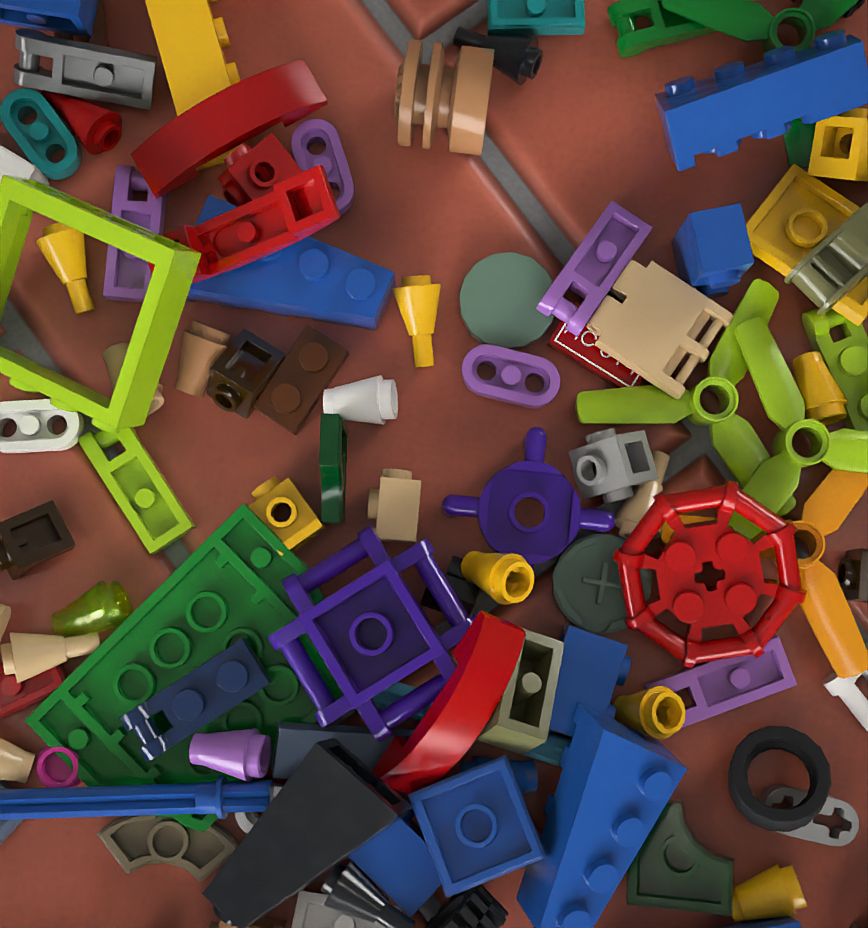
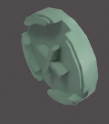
M514 252L492 254L477 262L464 277L459 294L460 313L469 334L481 344H491L511 350L524 348L539 341L551 326L554 317L553 314L547 317L536 310L539 302L553 283L547 270L531 257Z
M591 534L572 542L559 555L552 572V595L559 611L574 626L591 633H615L627 627L623 621L626 617L618 564L612 559L614 549L620 548L626 541L625 539L611 534ZM639 568L644 599L646 601L651 594L652 572L650 569Z

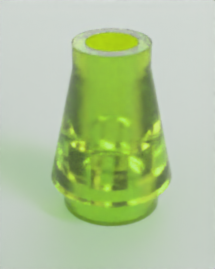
M100 581L62 610L51 615V623L56 635H61L64 638L117 629L132 614V605L127 592L119 582L112 581L106 583Z

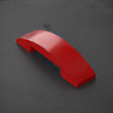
M303 59L286 63L248 77L201 101L151 135L131 153V156L157 199L199 176L196 170L198 167L280 122L284 124L285 128L326 106L328 101Z
M317 165L273 185L275 191L196 226L183 225L162 234V236L202 253L192 284L275 253L312 235L340 218L341 216L324 167ZM148 262L152 274L155 265Z
M481 610L452 652L459 665L409 739L396 735L372 771L392 789L407 794L433 785L443 777L471 747L500 702L522 649L526 635L523 628Z

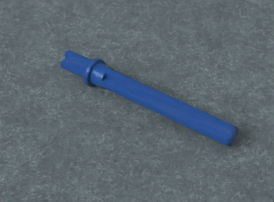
M219 776L217 781L198 783L4 789L0 791V820L169 814H216L218 819H226L228 813L264 812L274 799L273 780L228 782L226 776Z

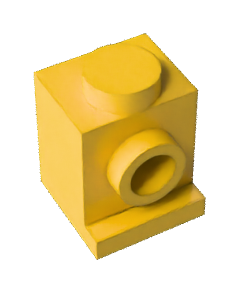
M854 108L816 122L808 176L868 182V109ZM852 137L851 148L849 152L847 149L848 140Z
M274 476L262 483L251 493L256 501L249 505L250 509L283 541V544L289 550L297 551L327 529L289 477L280 483L277 477ZM281 503H286L291 507V516L285 522H277L273 515L275 507Z

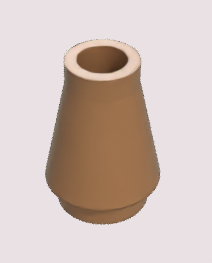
M193 320L190 330H184L178 377L174 388L202 398L208 385L210 368L229 347L227 344L231 334Z

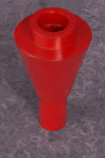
M42 90L41 95L50 105L61 112L62 117L90 154L97 155L110 151L118 144L122 135V118L117 112L77 97Z

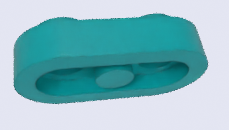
M29 88L14 90L4 98L0 106L2 124L30 162L49 179L62 180L72 176L78 170L82 161L81 147L46 99L36 90ZM28 114H37V118L32 124H23L24 118ZM56 151H65V156L60 162H51V157Z

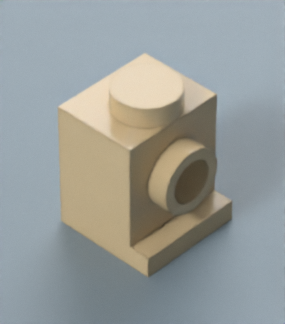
M382 469L380 488H370L368 518L377 519L376 528L373 529L381 541L413 544L417 542L421 480H412V471Z

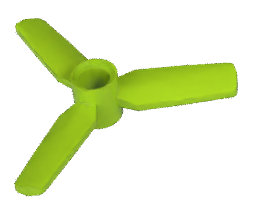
M755 279L750 283L733 313V320L728 327H725L708 359L707 378L685 390L680 399L671 397L655 385L583 391L576 396L575 409L579 422L582 424H674L686 417L697 426H709L713 448L743 489L759 464L771 458L750 422L734 413L739 402L738 392L734 385L744 378L748 370L735 334V328L747 319L756 317L763 318L768 325L778 302L779 292L769 282L761 279ZM702 390H710L718 397L719 410L716 414H710L702 408L700 404ZM793 494L777 512L778 516L781 517L787 514L796 506Z
M761 317L751 318L736 326L735 334L766 414L780 428L772 443L774 456L759 464L742 491L777 514L798 487L801 468L822 461L834 470L868 473V432L843 428L829 433L828 429L821 422L814 419H805V401L764 319ZM795 432L803 433L810 441L811 449L806 458L798 455L792 447V437ZM736 511L733 512L729 525L743 536L745 535L752 539L763 531Z

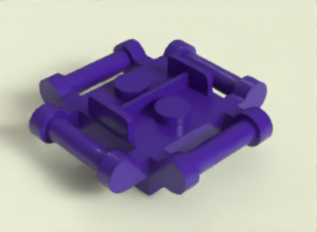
M369 525L357 532L358 539L302 574L298 575L297 572H293L281 580L284 589L300 615L297 616V619L271 634L268 639L275 651L282 650L318 712L314 716L322 728L356 708L374 738L381 742L393 734L392 728L435 701L458 667L448 649L460 642L475 620L476 615L474 614L470 617L433 558L432 554L436 551L428 538L391 559L378 534ZM370 556L376 568L320 603L315 604L310 594L312 591ZM412 566L416 568L452 627L440 636L401 575L402 572ZM306 632L344 693V696L338 700H335L299 640V637ZM431 660H434L441 672L440 674L384 709L380 710L372 697Z

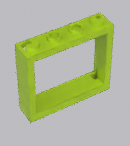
M2 175L0 182V321L34 211L150 262L155 267L111 399L1 345L0 373L10 377L9 383L18 389L28 392H41L51 397L50 404L58 409L68 412H81L92 417V425L104 431L119 433V430L123 428L144 426L202 253L39 181Z

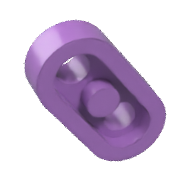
M306 120L296 127L291 137V148L295 161L302 171L317 165L324 167L330 187L340 192L335 202L341 216L351 208L355 199V189L339 134L335 127L325 120ZM315 143H321L326 147L325 151L320 155H313L308 150Z
M483 344L471 349L463 360L461 371L463 382L471 392L479 396L535 409L548 405L560 388V375L557 368L552 362L543 357L491 344ZM483 364H488L494 368L495 376L490 380H483L477 375V368ZM530 376L538 377L543 384L542 390L539 392L529 391L525 386V380Z

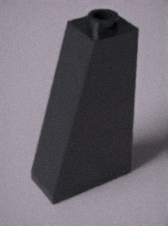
M335 738L316 742L202 894L213 904L215 914L223 922L237 928H247L405 817L413 806Z

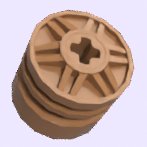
M409 39L407 52L398 69L395 88L394 117L398 129V145L409 147L412 145L416 124L423 125L422 148H431L437 128L440 127L447 128L449 152L482 155L495 49L462 45L455 68L445 67L443 43L434 42L431 64L427 65L422 64L423 41Z

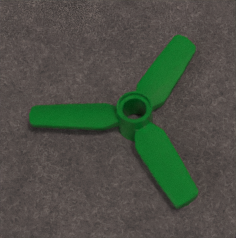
M662 0L661 6L667 11L743 42L762 41V47L766 53L776 48L785 47L778 40V26L783 24L793 26L799 34L798 46L794 47V50L805 49L812 43L815 31L829 28L859 0H803L799 8H787L778 13L775 18L761 4L749 0ZM800 117L791 120L792 128L786 131L785 134H782L789 167L796 164L800 168H808L816 122L804 124Z

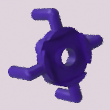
M540 427L529 429L523 439V447L525 449L524 461L513 463L497 472L488 481L480 497L452 494L446 496L442 502V512L446 517L467 516L478 518L480 531L493 551L496 553H515L521 555L531 566L533 572L534 564L551 560L562 553L576 537L579 528L590 529L594 533L601 534L611 530L616 524V518L610 511L581 508L579 496L571 483L555 467L544 463L547 435ZM531 498L540 503L543 508V519L538 526L528 528L518 523L514 510L520 500Z

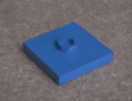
M507 755L408 794L446 898L547 857Z

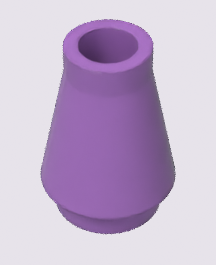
M256 728L216 733L196 732L190 743L189 759L191 764L203 765L250 782L254 777L263 778L268 771L272 750L271 739L269 735L260 734Z

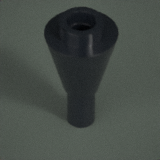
M459 27L453 39V45L459 48L463 45L495 49L493 67L518 85L524 84L527 78L534 79L541 66L543 51L538 49V39L536 37L493 34L485 36Z
M353 861L347 867L340 863L336 865L321 888V891L329 895L324 903L326 907L372 923L377 921L385 928H412L416 922L389 904V899Z

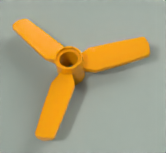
M832 469L804 503L800 520L793 521L797 528L794 537L803 539L809 548L808 558L798 559L802 589L807 591L805 602L799 604L836 675L841 679L857 676L868 670V651L835 573L820 562L819 559L825 551V536L838 530L868 487V473ZM679 515L683 525L715 520L713 517ZM666 521L661 527V542L664 545L670 541V536L674 532ZM774 547L759 552L761 561L772 558L773 563L777 566Z

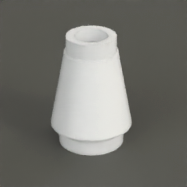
M379 375L331 389H324V413L340 414L343 420L384 425L386 420L396 419L398 416L396 383L394 379L383 380V377Z

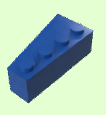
M845 30L833 31L814 38L815 45L795 51L794 46L780 47L764 53V61L744 67L743 61L731 62L713 70L714 76L695 82L693 76H688L666 83L664 85L665 91L654 95L667 149L678 172L696 166L694 155L702 152L706 154L715 153L716 156L721 157L738 151V145L742 143V138L751 135L754 139L764 138L768 140L785 134L786 131L792 128L791 120L801 117L802 123L813 124L868 104V68L863 41L851 34L846 36Z
M208 195L195 226L237 208V206ZM308 236L254 262L191 284L186 301H204L217 303L223 307L249 308L268 311L269 314L287 317L288 315L313 318L314 321L377 330L393 294L392 289L396 287L395 273Z
M579 702L573 718L577 726L571 744H565L559 762L563 768L555 794L549 793L544 808L547 819L540 839L547 857L526 866L516 896L518 903L534 928L594 927L688 769L660 741Z

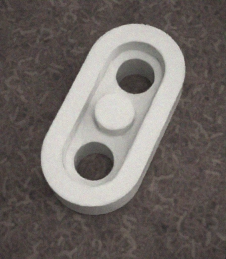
M50 399L0 402V452L62 451L73 447L78 443V438L83 435L84 420L80 412H68L58 409L50 404ZM59 418H65L67 423L65 431L55 435L52 429L53 423ZM14 420L17 425L15 434L11 437H5L3 433L5 424Z

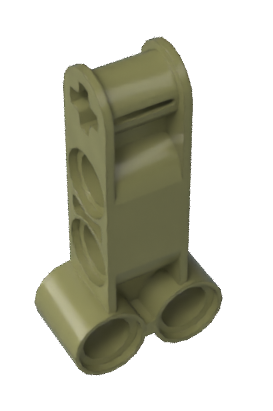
M868 202L807 254L784 279L787 285L793 282L820 308L817 311L819 316H823L868 276Z

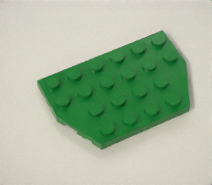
M243 503L24 721L50 748L70 747L78 754L77 776L88 787L217 781L219 776H226L228 782L244 781L203 765L191 764L189 759L190 743L196 732L216 733L256 728L260 734L270 736L272 745L270 767L273 761L278 722L314 724L317 721L314 716L318 712L282 650L275 651L268 639L271 634L297 619V616L300 615L284 589L281 580L293 572H297L300 575L310 569V567L293 550H289L283 544V541L250 509L247 503ZM321 586L310 593L315 604L325 599ZM306 632L299 637V640L335 700H338L344 693ZM246 638L273 681L156 758L146 762L139 750L143 747L142 743L133 729L127 731L120 717L233 644ZM163 710L151 716L161 734L173 727ZM55 752L73 771V763L70 757L65 753ZM254 777L251 781H256L258 778ZM216 814L155 815L161 818L170 817L176 819L181 825L201 832H205L218 819Z

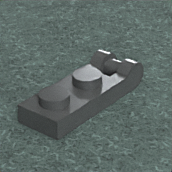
M17 29L15 31V48L20 53L19 63L14 64V83L34 89L147 110L151 109L157 56L48 36L34 29ZM40 55L53 58L52 70L39 66Z

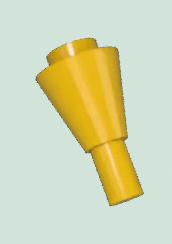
M60 222L44 227L42 229L44 236L37 239L35 243L61 283L66 285L75 314L80 315L95 310L85 281L87 279L84 233Z
M430 275L401 278L402 287L393 288L392 290L408 334L412 336L415 368L434 366L431 334H434L441 284H431Z

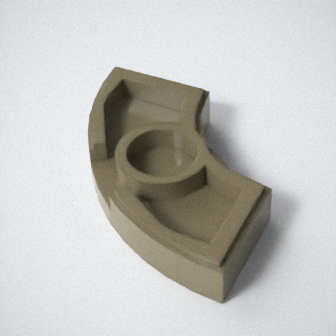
M155 815L123 816L97 833L98 837L127 874L145 865L167 863L185 869L199 882L228 860L240 844L239 840L231 832L216 821L205 832H201L181 825L176 819L170 817L161 818Z

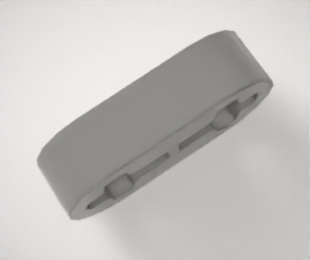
M774 784L767 787L760 794L758 800L771 807L773 803H782L784 796H787V803L796 806L807 796L808 790L784 784ZM828 795L819 814L832 815L834 808H836V814L843 818L842 827H833L831 834H829L828 827L812 820L808 825L796 830L776 832L820 844L841 847L849 844L856 837L859 830V818L855 809L850 804Z

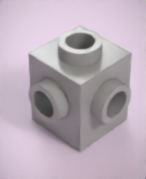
M614 428L598 431L585 436L587 445L568 451L573 466V477L579 487L582 500L602 496L604 504L621 501L634 496L632 487L659 479L645 430L616 435Z

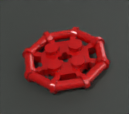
M726 480L724 485L667 495H664L661 491L653 496L655 501L620 548L614 549L612 558L618 564L626 617L623 621L628 629H636L681 660V666L693 668L696 663L754 655L755 658H758L765 654L764 647L797 604L805 602L807 591L802 589L794 539L797 528L791 519L784 520L740 490L737 482ZM716 507L715 520L683 525L679 513ZM736 511L763 531L752 539L745 535L743 536L729 525L733 512ZM666 521L674 531L670 536V541L663 550L662 548L657 555L644 551ZM774 547L779 581L763 578L759 552ZM712 561L715 569H723L722 577L717 578L713 586H705L703 581L694 580V574L701 572L703 569L702 563ZM639 568L655 569L659 595L646 601L644 599ZM761 593L774 597L773 602L754 627L751 628L748 621L744 618L745 614L750 613L755 608ZM668 609L680 621L688 623L685 637L683 638L655 617L663 610ZM734 623L739 636L701 642L702 628Z

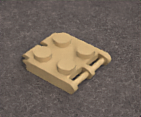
M630 260L610 290L613 295L624 302L620 303L613 297L606 295L588 321L586 328L599 336L594 344L596 347L671 397L680 399L686 390L683 384L697 363H704L709 356L708 346L722 326L728 327L734 317L728 310L654 261H651L648 267L645 268L638 262ZM708 319H711L713 321L700 342H696V337ZM684 355H688V360L676 378L670 377Z

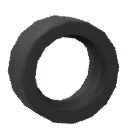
M767 726L749 733L737 745L728 770V789L737 810L752 824L768 831L790 832L808 825L822 810L831 788L830 765L821 747L805 733L787 726ZM770 749H782L796 755L804 763L809 773L810 788L807 796L798 805L788 809H774L763 804L753 795L748 785L747 771L751 761L759 753Z

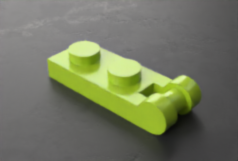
M820 308L803 313L802 324L813 350L821 352L824 363L848 400V404L845 406L847 417L844 419L847 429L868 432V336L862 323L857 326L832 308L823 316L817 314ZM839 325L845 339L833 343L829 331L831 328Z
M133 427L120 429L119 433L108 432L102 429L94 433L90 430L78 438L84 452L150 554L155 555L196 528ZM120 441L126 451L111 460L107 449Z

